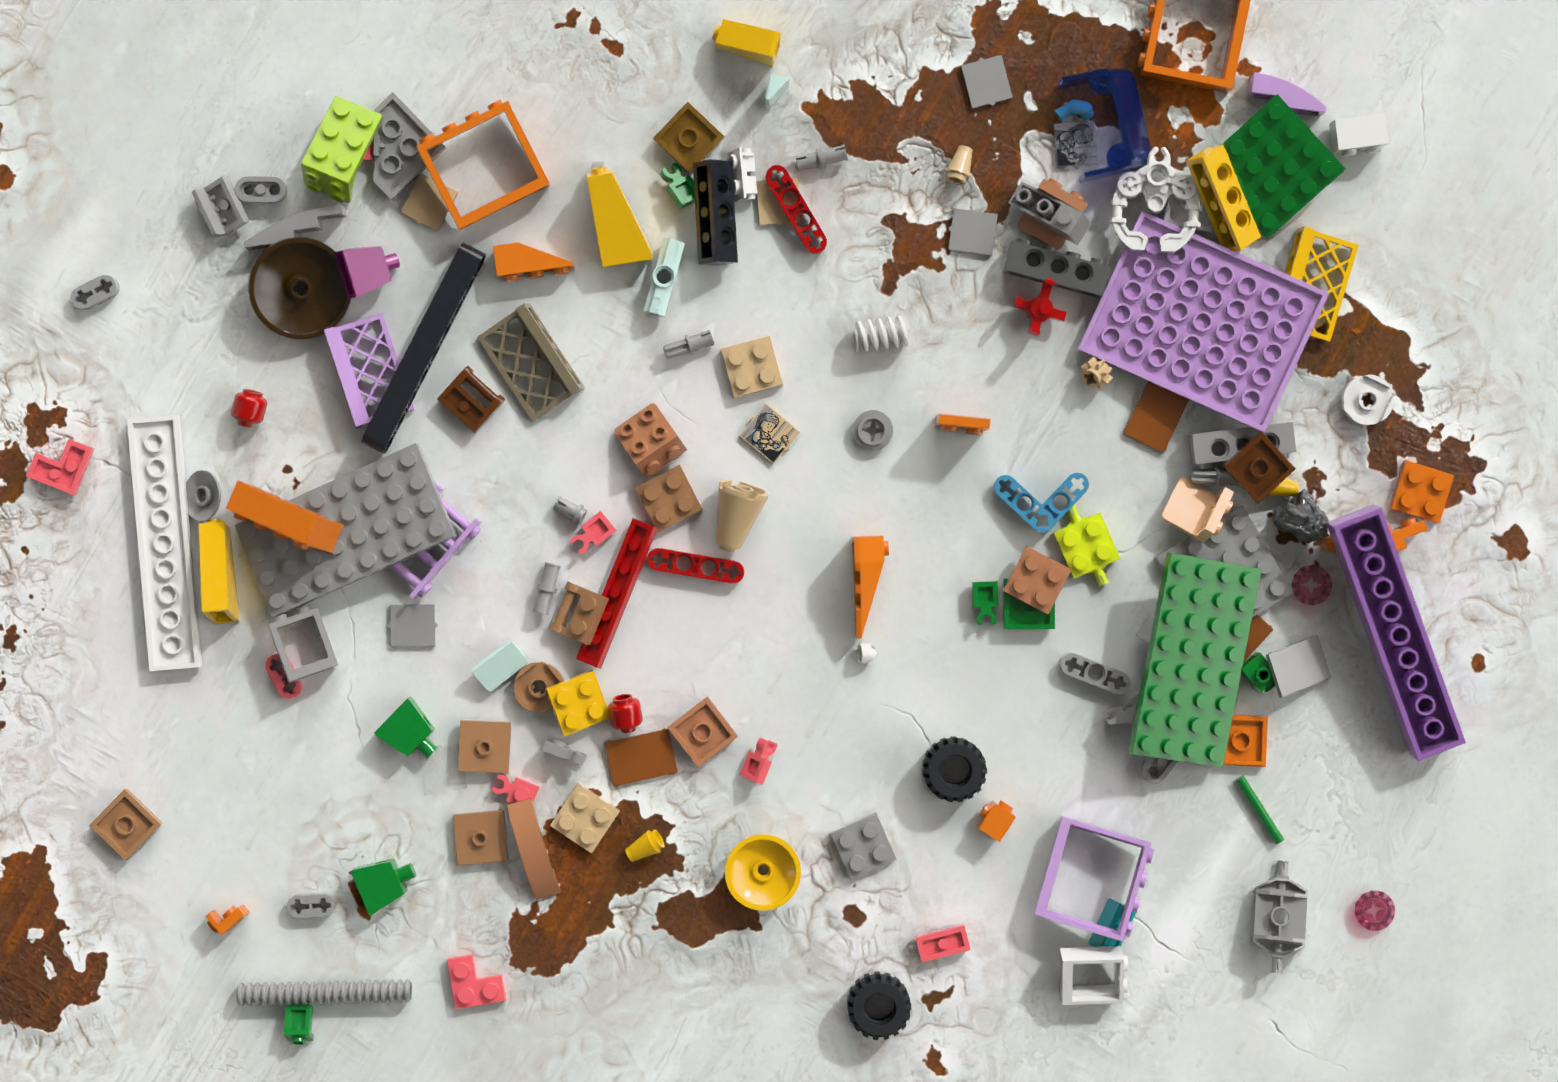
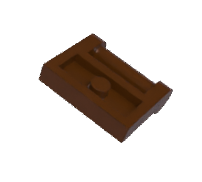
M466 366L437 400L476 433L506 399L502 395L494 393L473 374L474 370ZM467 381L491 404L487 408L481 405L461 387L463 382Z

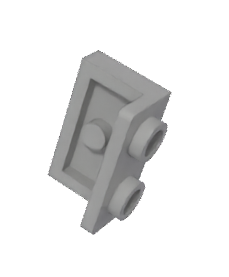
M222 176L206 187L197 188L192 191L195 204L200 209L205 219L206 227L213 237L229 235L250 222L228 176Z

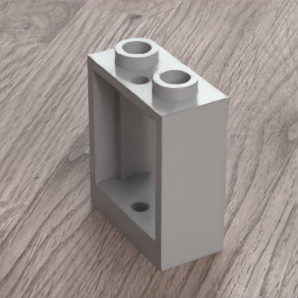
M309 605L297 609V615L288 618L286 614L272 618L273 623L268 624V629L288 684L338 666L318 607L311 609ZM313 617L327 658L292 670L277 629Z

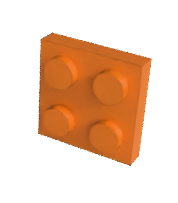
M938 414L935 426L941 427L940 431L955 433L959 428L966 429L965 434L981 435L983 431L990 429L991 419Z
M1404 460L1389 509L1434 523H1440L1454 475Z

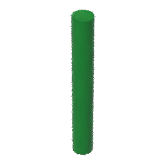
M1240 776L1235 780L1274 843H1281L1284 840L1283 836L1245 776Z

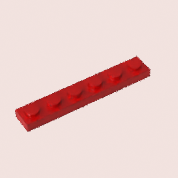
M632 518L602 593V596L609 598L591 644L586 645L582 643L576 659L596 668H602L658 528Z

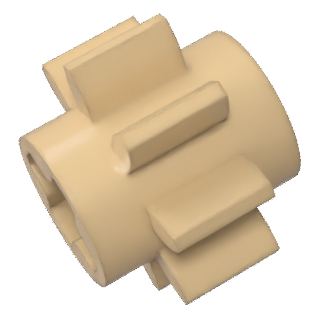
M1092 357L1080 368L1084 371L1081 379L1088 387L1093 388L1097 386L1101 390L1113 379L1109 375L1112 367L1108 362H1105V359L1096 360L1095 357Z

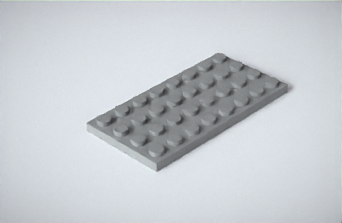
M414 443L289 500L302 506V508L325 516L324 518L344 524L332 553L311 546L307 550L293 545L294 539L288 538L286 541L273 536L274 530L268 529L267 532L253 526L254 521L250 519L248 523L242 521L235 525L271 618L288 613L457 537L418 443Z

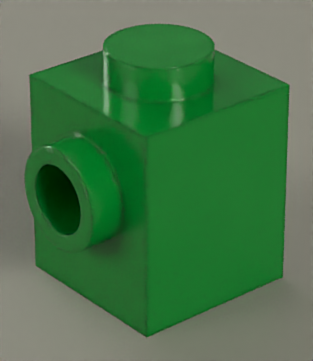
M1255 652L1243 662L1241 674L1255 691L1260 693L1262 691L1268 692L1275 687L1268 661L1261 653Z

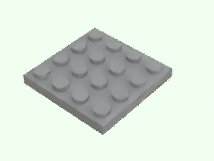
M1243 506L1223 516L1220 520L1223 525L1216 536L1212 535L1204 543L1189 536L1155 556L1162 571L1167 552L1262 569L1252 617L1294 593Z

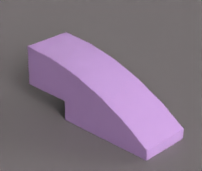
M1256 72L1249 77L1247 97L1271 100L1278 94L1297 114L1321 116L1326 112V106L1318 99L1286 80Z

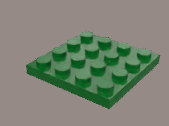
M1278 94L1221 144L1224 145L1253 219L1259 230L1267 238L1272 236L1346 170Z

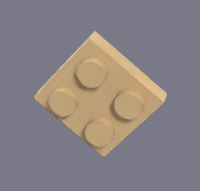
M770 336L721 349L734 398L783 385Z
M578 783L550 826L592 853L620 810Z

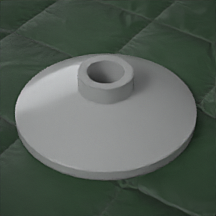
M205 470L196 471L186 482L188 514L197 521H207L216 514L220 506L221 489L217 478L211 472Z

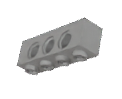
M1293 422L1267 426L1264 433L1265 436L1272 439L1275 447L1286 458H1289V453L1296 452ZM1247 427L1188 435L1191 465L1199 464V469L1213 468L1214 462L1224 461L1225 464L1238 452L1237 442L1240 439L1248 443L1260 431ZM1215 442L1222 445L1223 451L1220 456H1215L1212 453L1211 448Z

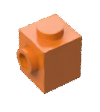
M992 800L990 805L986 803L980 811L979 817L981 819L976 826L1000 842L1016 816L1011 812L1013 808L1002 800L999 803Z

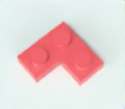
M68 439L60 461L40 453H35L26 476L71 495H76L95 448Z
M473 954L447 959L455 1009L506 1001L502 974L477 978Z

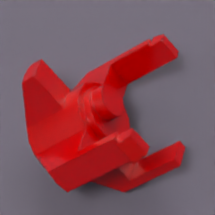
M1046 278L1041 285L1038 296L1031 301L1021 299L1019 295L1015 297L1013 307L1026 312L1030 320L1027 334L1033 336L1040 335L1041 324L1047 319L1062 322L1065 320L1067 312L1053 308V304L1049 300L1051 289L1055 284L1053 279Z

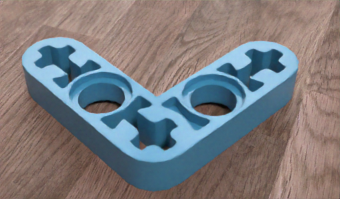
M1073 473L1041 504L1011 476H1000L994 484L995 492L1028 524L1042 533L1051 530L1089 488V481L1084 474ZM1073 478L1076 480L1082 478L1084 480L1082 483L1084 488L1082 490L1077 488L1072 493L1076 496L1072 501L1069 495L1061 490L1066 486L1069 491L1073 486L1071 480ZM1002 480L1004 482L1010 480L1012 482L1010 487L1015 492L1018 488L1022 490L1021 493L1015 496L1012 502L1008 500V498L1012 497L1011 494L1007 491L1000 492L1001 485L999 483ZM1062 495L1066 497L1068 503L1063 510L1054 508L1053 499L1056 496ZM1024 496L1028 497L1032 503L1027 511H1021L1017 507L1018 499ZM1036 505L1041 508L1036 511L1040 516L1048 515L1047 522L1049 525L1047 527L1042 525L1039 528L1036 525L1038 520L1034 516L1031 517V520L1026 517L1034 511Z

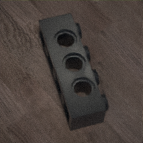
M709 159L693 163L698 264L721 266L738 263L732 161Z

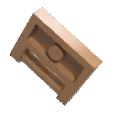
M567 581L565 589H567L554 622L551 621L549 629L590 645L609 598ZM577 593L581 596L568 627L563 626Z

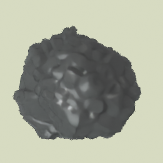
M1305 489L1297 493L1295 497H1292L1291 502L1287 503L1284 508L1281 506L1275 508L1276 518L1274 519V525L1282 532H1291L1300 542L1311 543L1327 535L1328 528L1326 522H1329L1328 517L1324 511L1315 505L1314 498Z

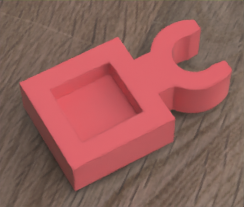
M599 511L581 526L585 533L573 536L570 542L573 544L576 540H582L584 546L578 551L582 554L588 550L590 542L593 541L598 546L617 530L602 511Z
M498 774L497 778L503 780L504 787L498 788L493 786L491 790L497 794L504 792L509 794L506 801L515 803L532 798L534 801L540 786L516 777L514 783H512L506 775Z

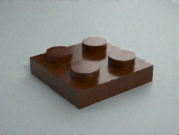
M1261 431L1223 465L1224 469L1257 504L1296 470Z

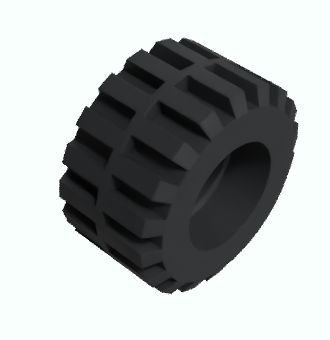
M942 738L938 743H933L931 749L926 751L925 759L922 761V775L928 788L938 798L945 799L947 802H964V799L973 798L976 792H980V787L986 781L987 767L982 752L972 742L964 738ZM950 755H960L969 764L967 777L957 784L945 782L939 772L942 761Z
M875 971L873 975L867 973L863 979L858 978L855 981L854 987L851 986L850 994L847 996V1009L849 1019L858 1032L861 1031L862 1035L867 1038L871 1036L873 1040H878L879 1037H883L886 1040L892 1034L894 1037L898 1035L900 1029L904 1030L907 1026L906 1021L911 1016V1002L906 987L896 976L892 977L890 973L880 974V971ZM874 993H885L892 997L894 1008L884 1018H873L867 1015L864 1010L866 999Z

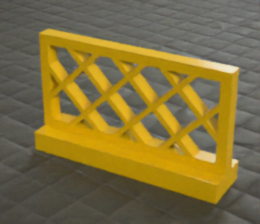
M1304 226L1297 228L1284 273L1301 281L1303 278L1305 283L1312 285L1311 282L1320 277L1323 278L1329 289L1326 292L1331 293L1335 302L1333 308L1327 311L1323 307L1318 319L1323 317L1328 325L1325 335L1316 332L1315 328H1313L1310 337L1330 342L1359 245ZM1314 238L1323 240L1328 250L1316 255L1312 248ZM1343 246L1349 248L1350 252L1348 258L1340 263L1334 250ZM1330 253L1335 266L1324 271L1318 258ZM1314 261L1320 274L1309 280L1305 268L1307 264ZM1338 269L1342 279L1340 284L1333 287L1326 274Z

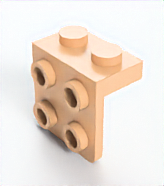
M1182 477L1178 480L1161 514V518L1204 543L1212 535L1216 536L1223 525L1220 520L1223 514L1227 515L1231 509L1233 502L1230 499L1234 492L1225 487L1215 495L1198 484L1192 483L1189 479Z

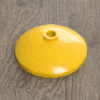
M770 834L749 836L740 841L728 856L725 866V879L728 889L739 903L750 909L760 911L776 909L788 902L798 889L801 879L799 858L794 849L777 836ZM762 865L768 868L765 874H761L758 871V868Z

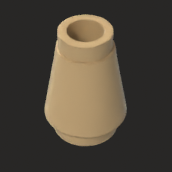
M958 146L945 171L947 181L956 185H965L966 180L970 179L973 152L970 147Z

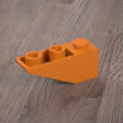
M518 242L493 246L497 277L499 279L504 278V282L518 281L519 276L529 275L530 279L544 277L545 272L553 271L554 275L568 274L569 269H574V264L571 261Z

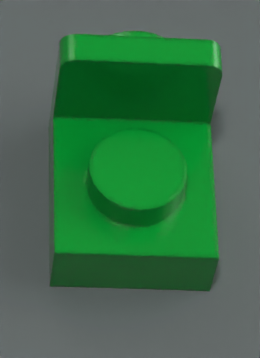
M286 1005L284 1036L288 1041H291V1044L304 1045L306 1041H313L314 1035L311 1032L312 1005Z

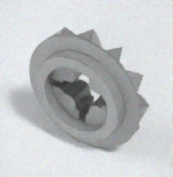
M877 410L863 412L856 418L853 425L855 441L867 450L882 449L890 442L893 435V426L887 415ZM872 419H874L876 428L884 430V432L876 433L873 441H871L870 433L862 431V429L871 426Z

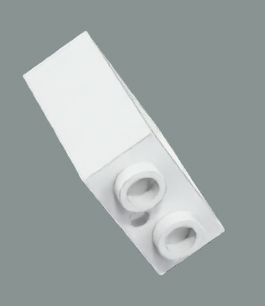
M1121 946L1060 948L1059 993L1062 1005L1123 1003V993L1128 991L1127 978H1124V971H1128V958L1123 956ZM1114 963L1113 984L1073 986V964Z

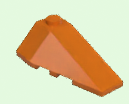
M884 536L852 537L856 638H862L883 568L884 556H889V543L884 541Z

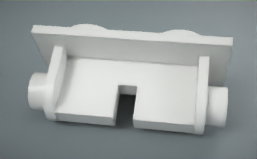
M742 147L730 151L728 161H732L734 202L742 199L755 200V195L758 194L756 176H747V172L755 171L754 153H751V148L742 149Z

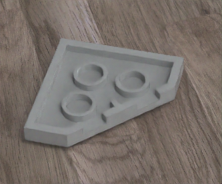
M392 92L374 109V112L382 115L383 120L374 136L373 182L393 201L427 168L416 146L420 145L419 140L433 133ZM440 144L428 150L432 161L447 148Z

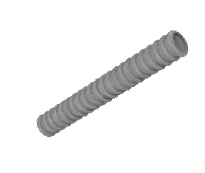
M406 979L405 982H402V980L397 982L394 980L389 982L382 980L380 983L378 980H374L373 983L370 980H367L366 983H363L362 980H359L358 983H355L354 980L350 981V983H347V981H342V983H339V981L334 983L327 981L326 984L323 981H319L318 984L315 981H311L310 984L307 981H304L302 984L299 982L294 984L291 982H287V984L279 982L278 985L275 982H272L271 985H268L267 982H264L263 985L256 982L255 985L252 983H247V985L240 983L237 987V1003L240 1006H243L244 1003L248 1006H251L252 1003L256 1006H259L260 1003L263 1005L268 1003L271 1005L276 1003L283 1005L284 1002L287 1005H291L292 1002L295 1005H298L300 1002L303 1005H306L308 1002L310 1004H315V1002H318V1004H323V1002L330 1004L331 1001H334L335 1004H338L339 1001H342L343 1004H346L347 1001H350L351 1004H354L355 1001H358V1003L366 1001V1003L371 1001L378 1003L379 1000L382 1003H386L387 1000L390 1003H393L394 1000L401 1003L402 1000H405L407 1003L412 998V983L409 979Z

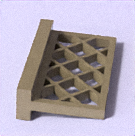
M530 303L522 304L513 313L477 337L532 422L585 388ZM516 317L522 324L520 335L508 333L509 322ZM504 326L503 332L498 331L501 327ZM525 331L528 333L530 337L525 336ZM493 333L501 334L500 349L492 348L486 338ZM507 336L520 338L517 353L504 350ZM524 339L533 341L536 345L534 356L521 354ZM504 353L516 356L514 370L505 369L503 366ZM521 357L533 359L531 374L518 371ZM538 361L547 362L549 365L548 377L535 375ZM517 375L530 377L528 391L518 389L516 386ZM535 378L547 381L545 395L532 392ZM551 383H560L566 393L559 398L549 396ZM531 396L544 398L543 408L537 413H534L530 407ZM548 399H550V400H555V401H553L552 403H550L549 405H547V404H548Z

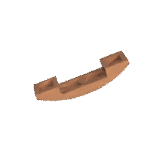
M532 798L508 804L507 808L519 853L536 900L561 893L542 837Z

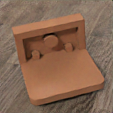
M1051 178L1048 181L1045 179L1041 181L1037 188L1039 191L1082 213L1084 212L1088 204L1083 201L1085 198L1074 191L1066 192L1061 189L1062 185ZM1024 213L1017 223V227L1046 245L1057 248V250L1061 249L1066 239L1055 234Z
M654 403L645 407L614 430L615 435L645 478L656 474L666 464L679 458L682 453L687 451L685 445Z

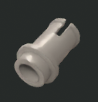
M559 496L557 499L558 503H555L553 510L571 518L573 523H581L587 513L584 506H578Z

